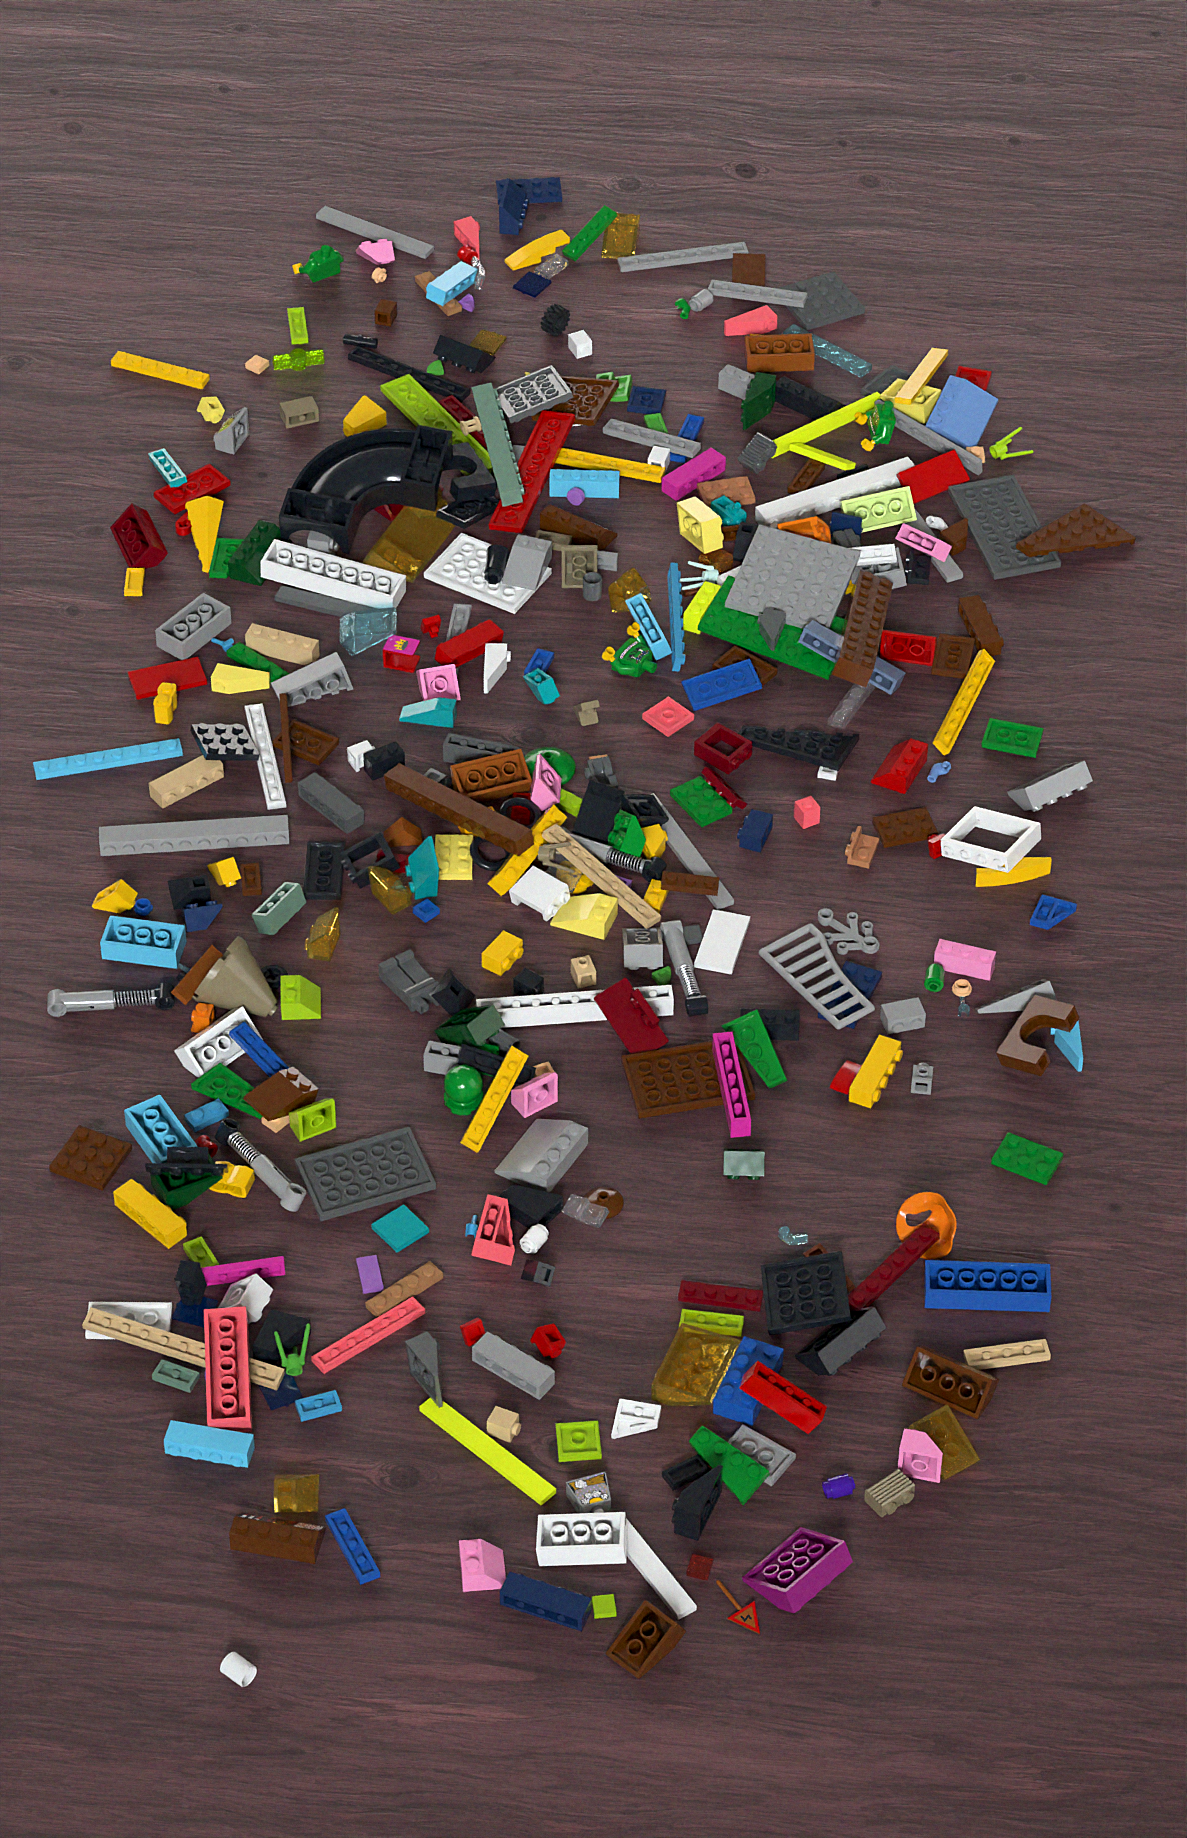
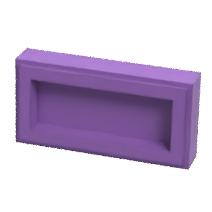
M377 1255L356 1258L363 1294L384 1291Z

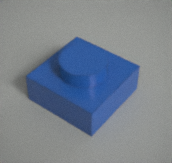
M425 899L413 907V914L426 923L440 914V908L430 900Z

